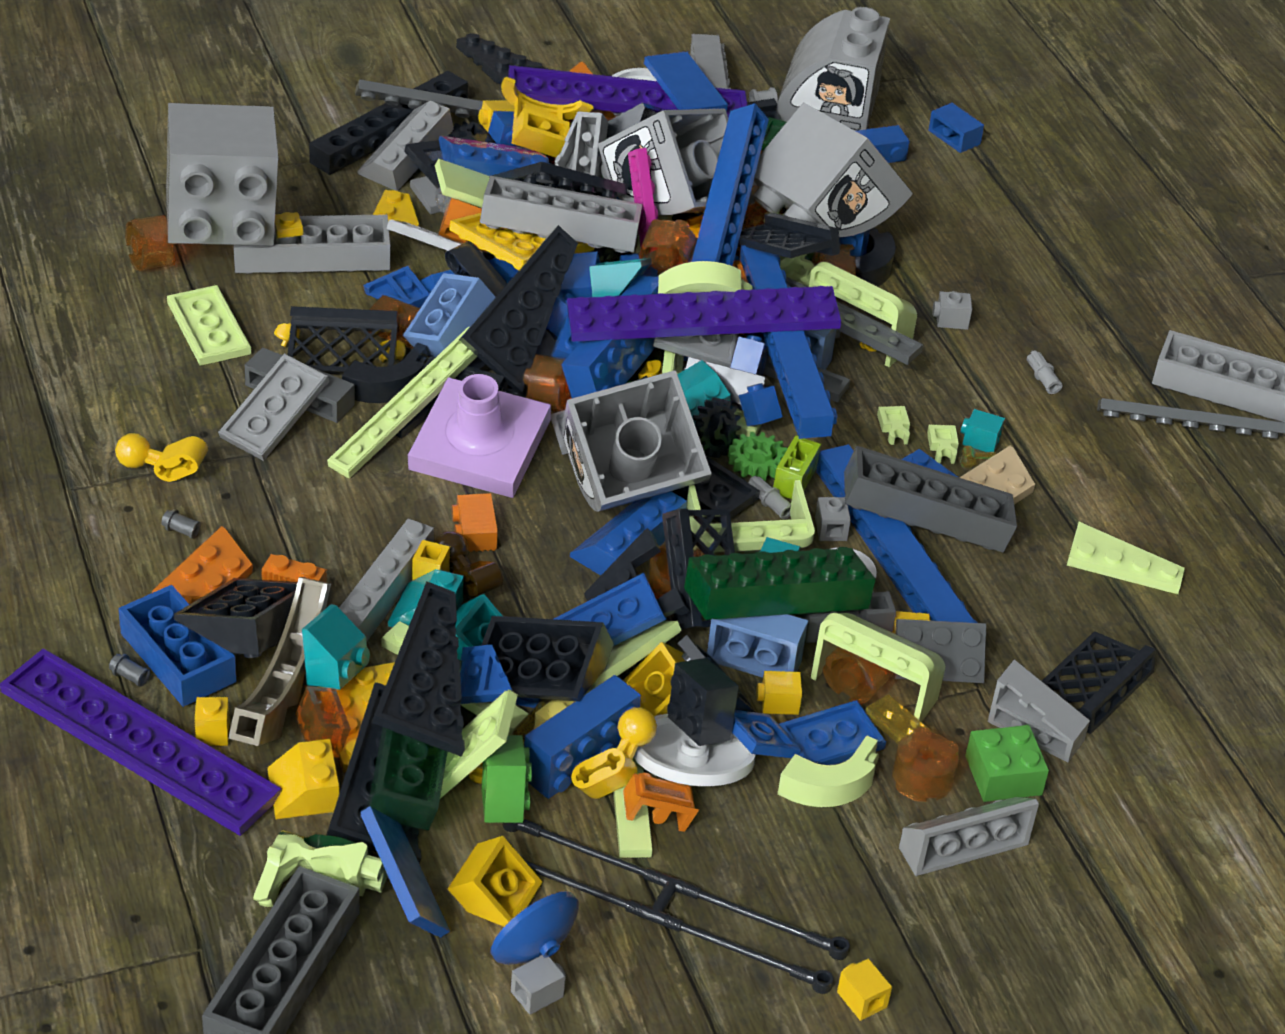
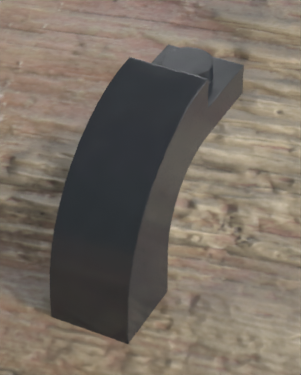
M875 227L870 229L866 254L850 258L848 272L877 287L886 282L892 272L896 248L892 235L889 232L880 234Z
M417 343L404 360L387 367L371 366L354 360L343 373L342 380L354 384L356 401L388 403L421 372L429 359L427 357V346Z

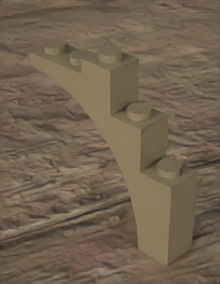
M299 577L291 610L276 652L254 692L245 702L235 707L228 739L260 746L281 738L287 708L299 703L304 675L306 674L302 628L326 609L330 583Z

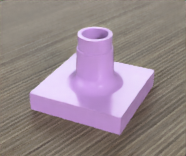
M484 374L470 375L462 381L448 377L408 454L409 470L513 498L551 420V405L498 391L497 382Z

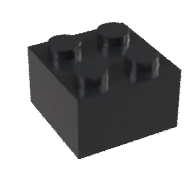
M707 658L675 663L674 673L671 678L670 702L667 706L668 718L698 746L730 741L739 685Z

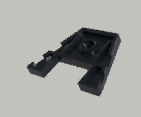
M648 528L630 544L584 593L587 601L638 576L639 573L636 568L661 552L653 533ZM676 587L657 599L665 618L675 613L681 616L690 612L681 592Z

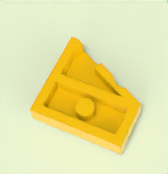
M385 190L373 215H387L388 222L392 219L419 227L409 194L395 190Z

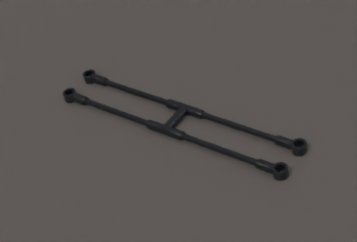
M523 819V823H502L504 830L507 832L519 830L537 838L540 836L644 876L645 880L656 883L663 888L653 906L649 907L631 899L627 901L524 860L535 873L623 907L626 912L668 927L674 931H684L788 972L791 977L811 984L817 993L826 994L830 992L833 975L829 971L818 970L815 972L796 964L790 965L684 923V920L664 912L674 893L678 892L696 900L698 898L805 939L807 943L828 951L831 958L835 960H843L848 956L850 944L844 937L829 938L813 931L807 932L704 892L701 887L649 867L645 869L545 830L543 826Z

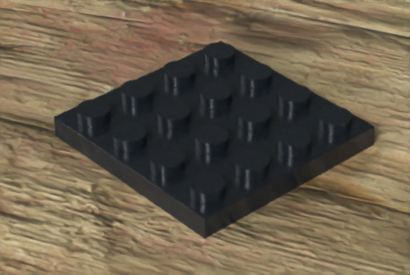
M538 162L491 175L612 199L626 195L628 184L545 162Z

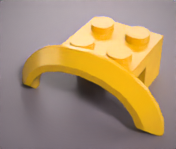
M505 77L501 84L505 99L515 106L511 144L556 158L565 144V138L569 131L570 122L564 120L574 119L577 112H590L593 109L591 104L581 100L567 105L548 104L537 101L520 92L515 85V79Z

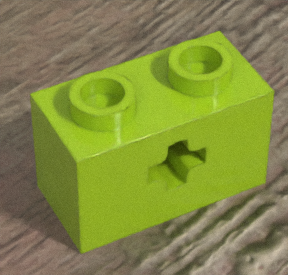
M795 435L776 468L773 487L779 489L781 496L792 499L795 480H800L803 491L805 490L817 469L821 448L820 443L805 438L799 439Z

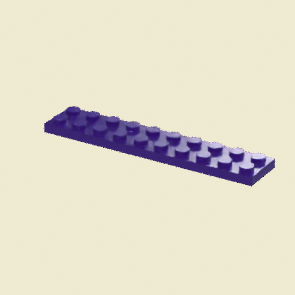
M509 65L508 77L515 79L517 89L526 96L540 102L567 105L581 100L593 106L592 111L604 110L613 113H624L641 103L660 107L662 111L678 110L657 81ZM716 88L728 104L726 111L728 118L730 111L747 106L745 91Z
M833 286L737 290L736 292L711 291L567 298L571 341L840 329L841 318Z
M44 648L0 683L1 693L239 836L274 805L282 791L280 787Z

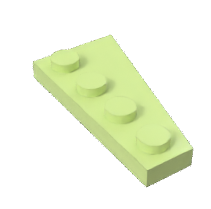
M1081 522L1078 523L1067 565L1175 594L1179 593L1185 569Z

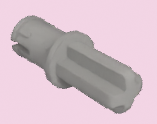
M1032 351L1027 356V361L1034 370L1035 378L1042 382L1049 394L1059 392L1062 388V382L1055 375L1054 367L1046 362L1040 352Z
M751 477L748 483L760 490L759 498L762 505L771 508L783 520L790 517L791 503L780 495L779 489L771 487L760 477Z

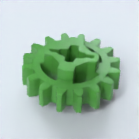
M750 432L749 437L741 434L740 440L733 439L732 445L729 446V464L733 465L734 472L741 470L742 477L751 475V477L761 476L766 481L768 475L775 478L776 468L788 448L783 447V441L775 442L774 435L769 438L765 437V432H761L760 436Z

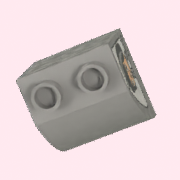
M858 7L852 11L842 10L834 13L816 24L801 40L793 56L777 102L776 111L780 119L787 122L804 102L854 131L867 129L879 91L890 18L879 16L878 12L874 9Z
M803 102L760 154L754 182L759 186V189L753 195V198L770 213L778 214L782 207L787 209L784 216L839 228V237H846L863 233L884 222L902 207L913 193L867 137Z
M663 110L598 143L597 145L602 157L600 169L603 177L628 184L627 194L618 197L623 201L634 203L628 152L647 148V155L651 159L650 178L655 187L653 201L657 207L658 215L704 212L728 122L726 110ZM752 191L747 206L755 203Z
M676 370L567 400L561 435L578 486L590 507L596 512L701 483L710 478L711 471Z

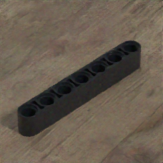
M467 241L446 251V263L455 275L480 278L495 297L507 284L472 242ZM545 330L540 346H538L532 368L546 383H551L564 376V372L547 366L556 343L547 330Z

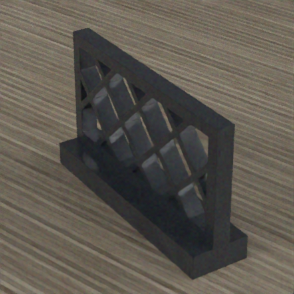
M776 213L765 214V224L742 229L738 242L740 246L788 258L812 252L830 256L840 254L839 228Z
M291 306L288 356L294 358L303 350L311 358L304 364L328 374L343 375L349 367L345 361L354 353H357L362 358V363L374 366L371 362L381 354L389 360L388 366L395 365L397 336L400 329V319L397 311ZM297 328L309 329L313 335L302 343L296 337ZM327 330H335L340 335L330 344L321 337ZM354 331H362L366 337L354 345L348 336ZM381 332H391V340L383 346L374 339ZM318 338L325 348L316 355H313L306 347ZM345 340L351 349L340 357L333 348ZM371 341L378 350L367 358L359 349ZM330 351L337 360L330 366H323L318 360Z
M688 508L663 513L662 519L671 590L676 587L681 592L690 611L681 616L675 613L674 619L678 621L681 630L708 628L711 626V619L702 621L700 611L684 589L689 557H694L693 548L695 545L704 555L716 556L714 551L718 545L725 550V555L735 553L730 509L688 510ZM716 516L721 518L722 529L719 533L710 525ZM689 517H693L701 525L696 534L691 530ZM705 530L714 539L709 548L700 540Z
M1094 631L1049 673L1042 682L1051 690H1058L1059 696L1068 703L1083 701L1084 705L1080 709H1075L1090 720L1087 733L1092 734L1154 672L1156 649L1145 645L1141 650H1138ZM1097 643L1107 647V649L1092 650L1091 647ZM1127 656L1131 659L1125 661H1117L1116 657ZM1110 657L1112 661L1097 663L1096 659ZM1088 659L1091 664L1076 665L1075 663L1078 660ZM1113 670L1116 672L1115 675L1103 677L1100 673ZM1095 673L1096 677L1081 679L1080 674ZM1064 675H1074L1075 677L1073 680L1060 681V677ZM1084 687H1100L1098 691L1085 692ZM1078 688L1080 693L1065 694L1063 689Z

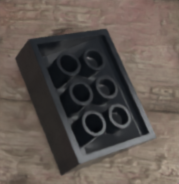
M233 578L174 613V620L231 653L244 654V657L247 658L259 657L262 655V652L276 646L277 642L280 641L298 582Z
M492 616L481 646H493L513 692L518 695L517 697L580 701L605 670L614 644L603 622Z

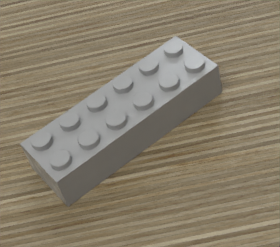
M490 176L484 193L480 223L486 224L487 227L493 229L508 228L520 234L526 232L535 233L541 238H547L554 228L559 225L576 242L588 243L589 246L594 248L609 247L617 252L626 253L628 251L634 252L642 204Z
M387 215L299 216L303 226V236L277 238L274 229L273 245H234L235 273L390 270L389 229H386L388 225Z
M1169 330L1157 362L1152 384L1182 392L1189 396L1203 398L1217 404L1234 407L1241 411L1258 414L1265 418L1285 422V363Z

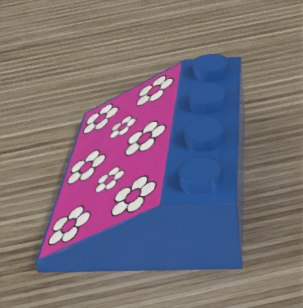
M439 136L444 161L488 176L538 162L549 163L548 157L524 147Z

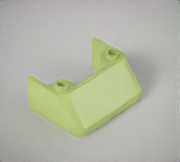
M820 262L811 270L809 287L833 286L836 297L892 324L891 329L913 339L917 312L911 303L828 262ZM887 355L885 365L890 367L897 360Z
M795 480L790 508L792 520L731 523L735 553L755 554L760 552L767 537L800 546V550L813 542L815 529L800 480ZM695 485L689 486L688 510H701ZM689 517L691 530L696 534L701 525L693 517ZM721 523L710 524L718 533L721 531ZM706 530L700 538L708 548L714 541ZM695 545L693 548L694 552L700 556L704 555ZM718 545L714 554L716 556L725 555V550Z
M829 614L820 625L811 679L817 680L838 653L839 647L921 685L912 727L917 729L938 700L945 671L943 659L937 653L853 614Z

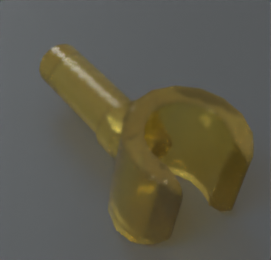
M965 446L962 450L963 455L959 458L963 467H972L975 465L976 460L989 459L996 455V453L975 452L973 447Z

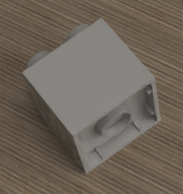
M168 103L166 177L168 243L273 245L278 150L273 107Z

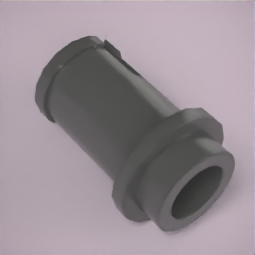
M168 509L161 521V524L165 526L167 531L175 530L192 539L197 536L201 527L199 521L179 514V511L176 509Z
M116 654L110 661L109 669L116 677L121 675L140 687L149 679L150 670L131 661L127 654Z

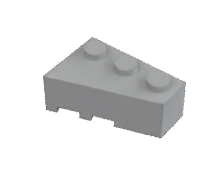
M577 112L565 138V144L561 153L557 155L555 165L602 177L600 169L602 157L597 144L606 140L608 120L602 113Z
M1013 660L997 680L988 718L989 723L999 728L1030 725L1039 748L1066 762L1070 761L1084 742L1090 722L1089 719L1016 660Z

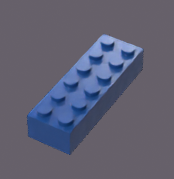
M638 276L621 296L658 294L659 277ZM655 338L581 341L561 364L572 399L626 384L656 348L653 346Z

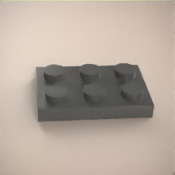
M896 619V635L937 653L943 659L945 671L942 681L984 683L985 623ZM894 673V679H907Z

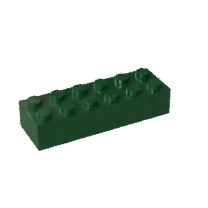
M848 547L825 550L813 548L808 551L785 550L784 552L772 553L760 551L755 554L731 553L719 556L705 554L701 557H689L684 589L704 619L710 620L869 609L876 578L854 550Z

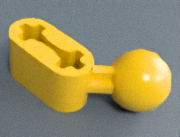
M129 433L121 437L115 448L118 461L125 467L139 468L145 463L154 465L156 476L167 482L195 473L208 452L206 442L194 436L166 446L163 452L151 449L148 440L137 433Z
M633 707L626 710L619 718L617 726L621 737L618 747L608 749L593 756L574 768L571 775L573 784L590 798H601L626 786L633 774H637V765L632 760L638 747L650 743L657 731L655 717L647 709Z

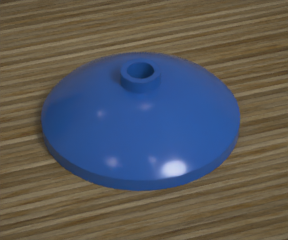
M558 892L544 897L524 909L495 938L491 946L493 958L498 963L514 965L528 963L541 955L544 958L552 956L559 950L560 944L568 936L575 922L579 909L578 899L571 892Z

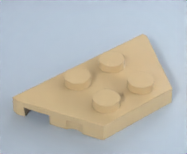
M1008 446L960 477L1013 494L1014 504L1033 493L1035 487L1034 481L1012 446Z

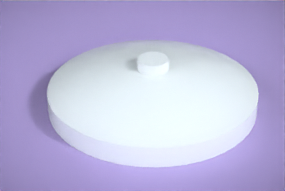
M668 714L654 716L657 723L655 737L650 743L638 747L634 754V759L650 773L672 782L693 786H718L741 780L752 771L756 754H751L733 733L730 741L698 746L668 718Z

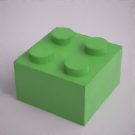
M1030 725L971 731L965 757L983 802L1043 794L1049 770Z
M508 735L507 741L483 761L481 792L484 822L523 823L524 810L530 809L528 782H531L532 766L529 763V747H524L522 735Z

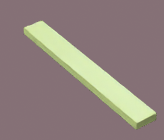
M469 327L327 460L328 466L350 479L441 392L448 377L454 379L477 357L459 340Z

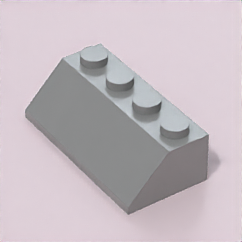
M428 101L414 109L357 171L358 175L398 191L418 169L417 165L404 152L405 145L439 140V136H448L453 131L450 109L433 101ZM434 151L425 153L429 157Z
M1013 797L1006 800H997L977 808L971 807L951 815H942L929 821L912 823L907 827H903L899 849L915 876L1026 846L1029 843L1039 803L1033 798Z

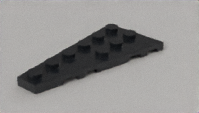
M469 33L466 37L458 38L456 41V48L466 57L474 58L473 63L476 66L482 65V71L497 84H502L503 79L508 77L509 65L548 69L542 66V63L528 60L526 56L517 55L511 52L509 48L495 45V42L490 40H484L478 34Z
M559 225L554 228L459 339L496 374L504 376L505 382L518 394L523 392L526 377L533 365L535 353L542 341L554 309L553 305L560 293L562 281L569 269L578 242Z
M426 581L371 723L462 757L465 743L462 740L463 716H461L460 707L462 700L460 662L457 658L459 645L458 637H456V596L454 591Z
M375 682L326 835L343 838L355 843L363 842L368 846L369 850L377 852L361 817V812L371 806L401 823L420 864L422 858L421 849L418 847L419 829L415 818L416 799L412 764H410L409 759L410 741L405 735L371 723L386 686Z

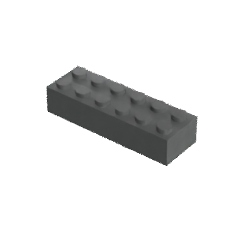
M860 446L855 447L844 471L845 504L855 509H864L877 513L884 518L890 517L903 521L910 526L916 525L929 529L936 534L942 533L955 537L962 542L968 541L981 545L985 549H994L1000 552H1004L1017 528L1013 494Z
M299 866L202 1015L203 1034H285L359 915V887Z

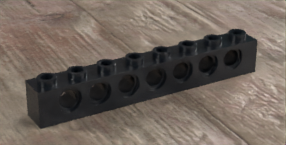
M446 71L413 88L468 99V82L450 71ZM384 103L309 143L310 163L328 175L345 168L376 151L414 109L409 108L406 104L388 105Z

